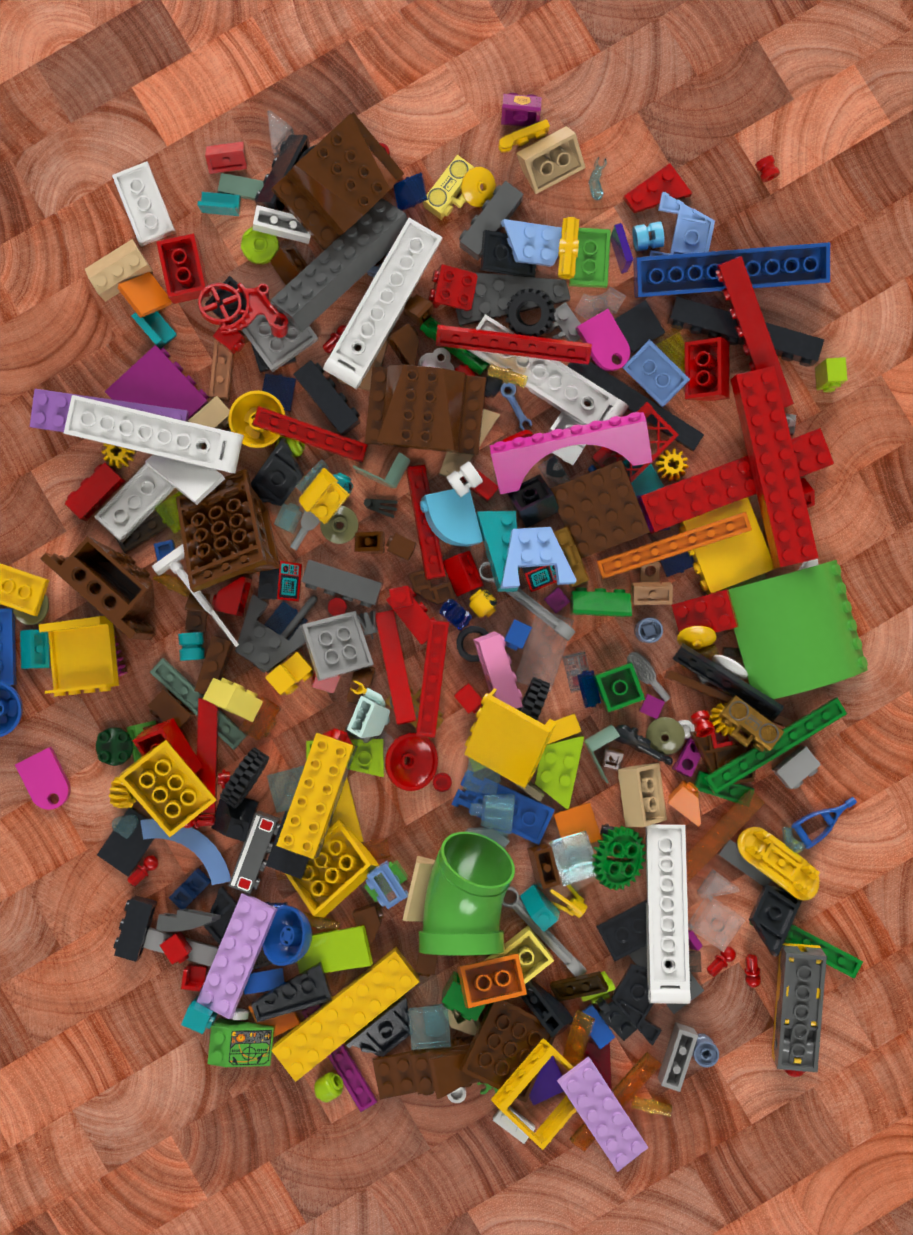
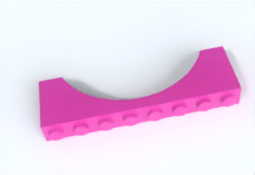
M633 412L623 417L615 416L609 420L592 421L586 425H574L563 430L555 429L549 433H536L531 437H518L512 441H499L494 443V445H490L500 494L519 491L524 477L540 459L568 446L584 444L603 446L618 452L633 466L653 462L644 413Z

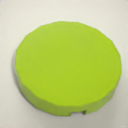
M253 227L249 228L242 236L241 249L244 256L252 263H269L279 251L277 236L255 231Z

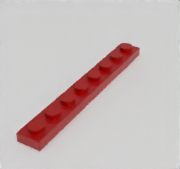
M445 325L437 326L436 346L588 365L590 361L591 343Z

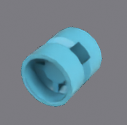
M660 221L649 223L648 227L644 224L633 226L632 235L636 251L647 250L649 246L652 249L664 246V230Z

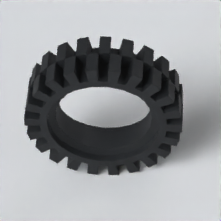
M533 677L523 697L522 707H519V711L538 720L549 692L550 683Z
M255 747L252 748L243 761L240 762L238 768L235 769L234 774L229 778L230 780L226 783L220 799L234 808L239 806L262 774L268 763L269 756Z

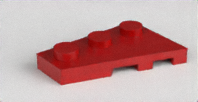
M669 163L624 195L623 199L633 213H637L659 205L662 192L668 193L669 196L675 199L690 197L692 192L671 163Z

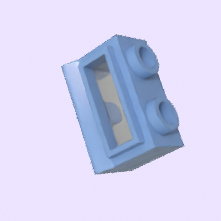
M388 860L367 873L368 879L366 883L371 890H376L378 893L376 898L382 907L386 906L389 909L408 897V891H404L399 883L398 876L394 875L389 868Z

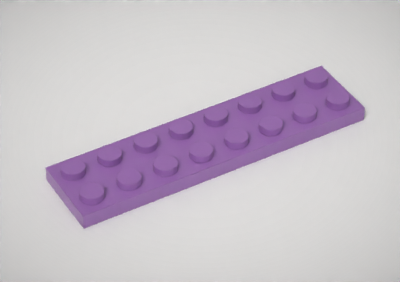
M35 389L30 427L64 432L72 395L188 422L189 411Z

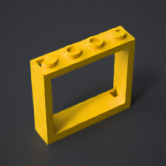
M544 1038L490 1099L542 1150L577 1111L567 1095L535 1133L508 1107L552 1056L568 1071L574 1068Z

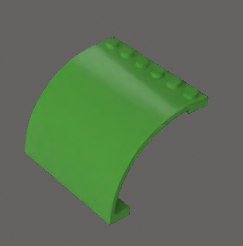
M837 560L728 590L739 626L734 628L744 667L748 673L749 684L768 697L777 699L813 690L854 677L868 670V662L863 655L862 641L857 634V624L851 613L852 606L847 599L846 585L842 581L841 568L837 564Z

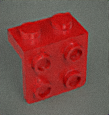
M441 264L433 272L432 282H434V287L430 289L428 300L433 304V308L437 309L442 304L469 311L472 308L478 278L477 274Z

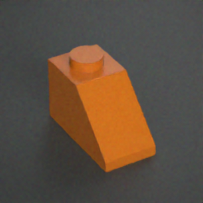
M682 780L669 795L668 803L699 827L701 825V810L698 788L693 783H687L685 780Z

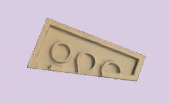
M483 409L480 446L500 417V414ZM447 452L439 475L447 477L454 471L459 472L460 467L468 461L470 462L474 455Z

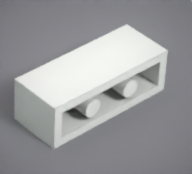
M259 205L256 206L253 230L309 244L311 235L293 214Z

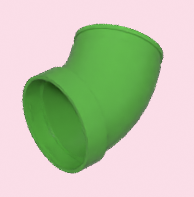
M457 832L449 835L443 841L432 867L426 890L423 930L419 931V953L432 955H488L504 952V931L500 930L501 910L505 894L515 874V866L508 852L497 842L473 832Z

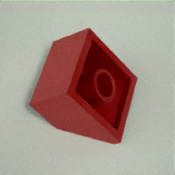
M240 577L220 589L213 597V610L243 617L252 580Z

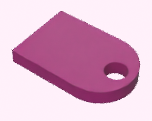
M609 309L604 310L575 328L583 343L592 344L591 357L601 369L616 371L629 360V344ZM613 355L619 358L620 362L618 365L612 362Z
M52 747L15 764L31 799L38 807L51 810L62 806L70 796V783ZM52 793L57 794L59 797L57 804L52 803L50 800Z

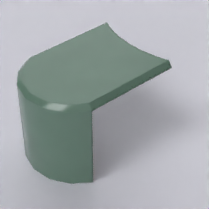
M399 452L385 479L354 465L353 468L357 470L356 473L394 489L397 488L411 460Z
M612 724L585 739L584 742L596 768L606 783L609 782L593 752L620 737Z

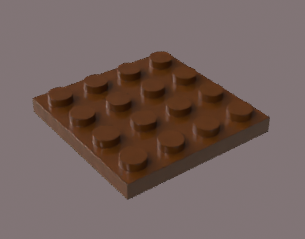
M622 460L550 488L556 498L559 507L558 512L563 525L569 528L581 559L650 533Z
M505 1000L490 1003L459 1070L496 1089H500L543 1038L552 1045L555 1037L552 1038L536 1016ZM539 1072L518 1095L517 1099L526 1103Z

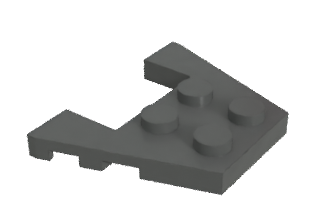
M253 594L238 640L239 645L236 647L235 652L269 673L294 651L303 647L302 645L306 642L300 626L288 641L260 623L258 620L268 607V603Z

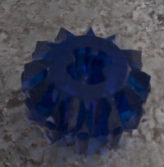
M448 599L444 602L439 610L440 614L458 630L466 627L472 619L471 614L453 599Z

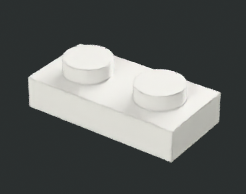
M510 1106L508 1107L532 1131L535 1130L533 1123ZM500 1109L496 1112L493 1121L524 1144L529 1137Z

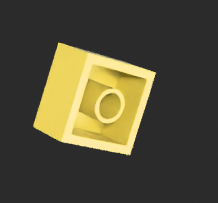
M213 678L203 697L204 700L251 722L254 721L263 703L262 700L256 698L258 694L248 689L246 691L243 686L225 678H222L221 681Z

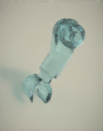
M599 157L594 163L595 170H593L588 181L591 195L595 200H600L604 196L599 180L602 175L601 171L607 164L606 158L604 159L603 166L598 165Z

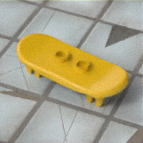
M750 827L741 832L737 840V848L743 859L798 900H810L817 894L820 872L804 858L763 828Z

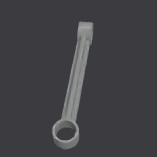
M489 562L483 563L479 568L481 578L486 582L495 583L493 577L486 578L483 576L482 571L484 567L490 565ZM520 588L516 592H506L567 641L576 632Z
M509 886L507 890L515 892L516 899L510 904L505 903L503 900L502 905L511 907L562 960L575 977L584 975L587 969L548 929L545 932L541 930L532 920L523 902L519 899L518 891L514 887Z

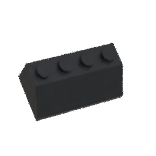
M289 135L287 140L283 141L278 158L275 157L273 160L270 174H267L264 178L262 190H259L255 196L256 205L283 211L285 205L271 188L298 163L300 156L310 147L307 135Z

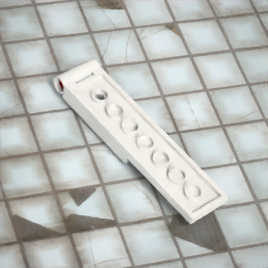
M408 218L327 359L323 370L355 389L360 386L403 312L406 302L443 237L413 219ZM357 345L362 346L360 351L355 350Z
M486 314L476 328L477 330L515 334ZM468 350L582 425L590 424L592 421L609 420L615 416L622 417L629 407L625 402L560 361ZM584 402H589L590 406L586 407Z
M75 395L71 397L64 434L233 474L236 473L244 435ZM206 443V449L202 450V444Z
M653 824L645 827L649 1003L690 1004L685 825ZM666 961H670V967L668 968L665 967Z

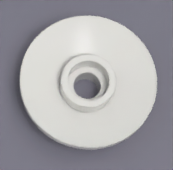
M723 655L713 656L712 661L741 680L747 678V671L736 661Z

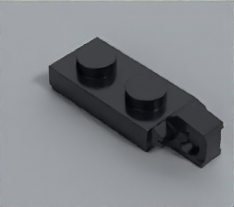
M602 997L595 1001L601 1009L599 1014L602 1019L623 1041L637 1030L636 1026L614 1001L608 1004Z

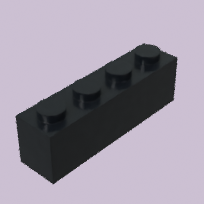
M310 360L293 375L340 435L345 436L360 424L358 419L360 415L354 407L351 409L346 404L348 400L342 392L337 393L334 389L337 386L330 377L328 379L325 378L322 374L325 371L318 362L314 364Z

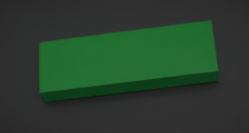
M698 770L694 783L698 791L749 807L754 788L743 784H734L715 795L704 778L709 773Z

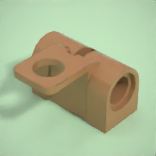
M659 561L640 567V582L631 583V600L633 605H672L673 585L671 582H660ZM650 565L654 566L655 573L651 576L646 575L645 568Z

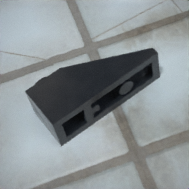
M531 979L525 984L527 995H523L521 998L552 1038L563 1033L575 1021L565 1006Z

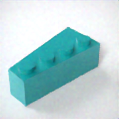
M477 511L476 516L497 591L516 592L518 588L501 589L511 531L517 529L516 511Z

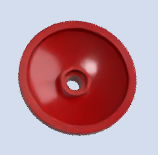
M406 733L392 742L386 753L385 769L388 778L396 787L406 791L420 790L428 785L436 774L438 754L436 747L428 737L416 736V733Z

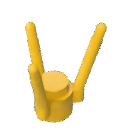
M563 878L562 882L576 899L572 898L569 901L551 889L550 892L566 903L567 908L553 901L551 902L556 908L567 912L571 916L575 915L580 918L585 913L587 905L583 903L584 898Z

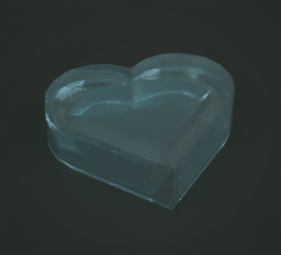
M133 814L125 817L119 816L112 821V828L126 839L131 836L138 825V818Z

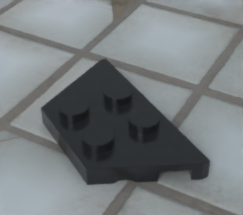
M281 439L251 481L252 489L264 503L270 502L273 505L282 506L304 477V473L286 439Z
M766 885L762 888L749 921L770 953L775 957L781 951L802 900L796 899L782 887L777 888L776 886Z
M223 886L219 889L210 913L221 915V919L204 926L219 945L237 905L235 899Z
M403 995L349 1038L345 1045L348 1048L352 1046L358 1047L363 1052H371L383 1057L413 1033L406 996Z

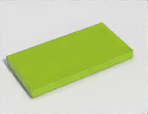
M365 925L312 934V942L308 952L297 962L299 973L306 971L319 962L322 963L324 973L371 966L373 961Z

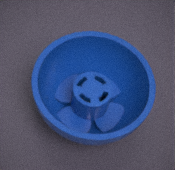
M0 681V737L12 732L19 724L23 714V703L20 695L12 686Z
M280 906L276 908L277 912L262 947L267 959L277 966H287L298 962L308 952L312 942V927L308 918L299 909L291 906Z

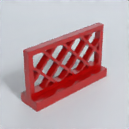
M646 402L637 412H643L646 419L650 414L657 419V427H647L648 430H657V441H650V443H657V452L652 455L653 461L679 434ZM667 429L673 435L668 441H660V430ZM660 443H665V444L659 449ZM602 446L591 459L602 468L605 466L603 462L608 457H616L617 462L619 457L624 456L619 455L618 452H616V455H611L614 450ZM629 462V468H626V471H629L631 483L650 463L643 464L641 468H632V464Z

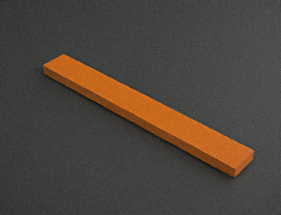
M743 512L598 560L597 564L602 579L751 531L752 528L747 513Z

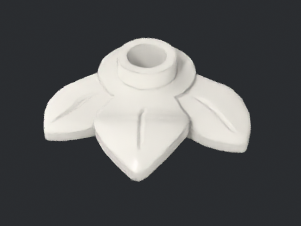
M437 348L433 353H425L418 362L419 366L454 370V366L450 362V352L445 348ZM439 354L444 355L445 358L443 361L438 360Z

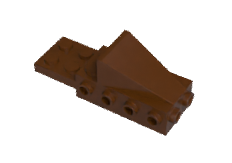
M474 1035L456 1037L449 1041H437L429 1045H418L411 1048V1051L373 1058L372 1062L380 1100L418 1092V1095H431L434 1091L436 1098L441 1099L460 1087H469L472 1083L477 1082L485 1084L459 1070Z

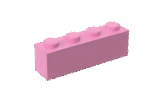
M492 632L473 639L490 693L495 688L497 689L495 698L515 709L522 707L521 700L523 697L515 683L517 682V677L510 667L512 661L509 654L505 651L506 641H504V637L497 632Z

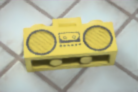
M457 155L423 199V207L440 220L444 216H449L453 210V204L461 208L466 200L462 194L458 199L456 197L461 191L464 175L474 167Z

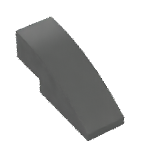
M188 908L177 910V914H159L156 930L173 932L199 928L221 919V915Z

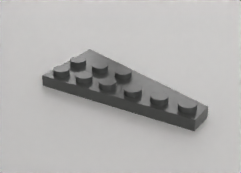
M476 273L478 278L472 308L469 311L457 308L455 310L459 326L461 327L480 322L485 314L492 319L507 316L505 310L508 307V301L511 300L512 295L523 289L536 288L543 290L544 293L550 296L549 298L553 300L554 304L570 301V295L566 280ZM528 301L521 306L520 312L540 307L536 302Z

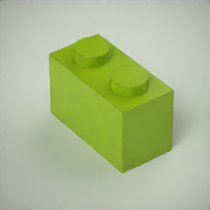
M846 357L826 358L815 367L817 390L833 392L847 381Z

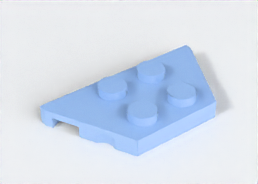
M507 219L501 221L502 227H505L507 232V241L512 248L515 262L548 267L554 265L559 254V243L562 237L561 227Z

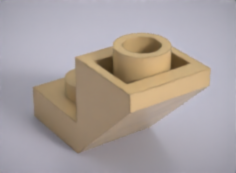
M443 1005L442 1010L451 1028L475 1035L481 1023L479 1018L477 1021L473 1019L469 1021L463 1017L458 1018L460 1015L457 1010L451 1011Z

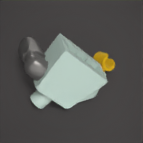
M353 681L359 687L357 690L352 688L350 690L355 694H363V696L360 697L351 721L345 728V732L351 738L361 739L364 743H368L374 736H379L384 726L389 723L390 710L385 708L386 703L381 694L369 688L365 689L362 683Z

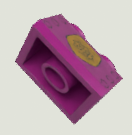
M517 93L504 94L501 125L528 127L538 123L541 114L542 97H537L533 94L527 96L518 95Z

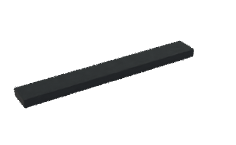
M589 361V365L569 362V368L625 402L629 406L627 410L630 412H637L648 402L679 434L674 440L689 450L694 451L704 436L700 431ZM650 414L646 422L657 427V419ZM667 429L660 430L669 437L673 436Z

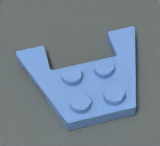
M662 192L658 211L677 214L670 254L651 250L649 256L709 252L715 220L696 209L688 207L682 201L669 196L668 193Z
M551 527L520 528L511 531L501 589L518 588L520 586L518 568L554 565L557 585L576 583V578Z

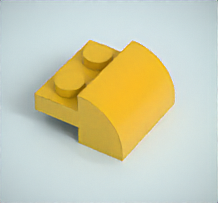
M325 468L319 472L299 497L301 506L307 512L311 511L324 524L329 522L350 496L337 483L338 480Z

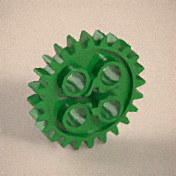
M615 826L614 831L608 829V835L602 834L603 841L598 840L599 847H594L597 853L592 855L596 859L591 865L596 868L592 872L597 874L595 879L599 880V883L604 885V887L624 890V886L630 887V881L636 882L635 875L640 876L639 869H644L641 862L646 861V859L642 858L646 854V851L642 850L645 844L641 843L643 838L639 837V833L633 829L620 826V828Z

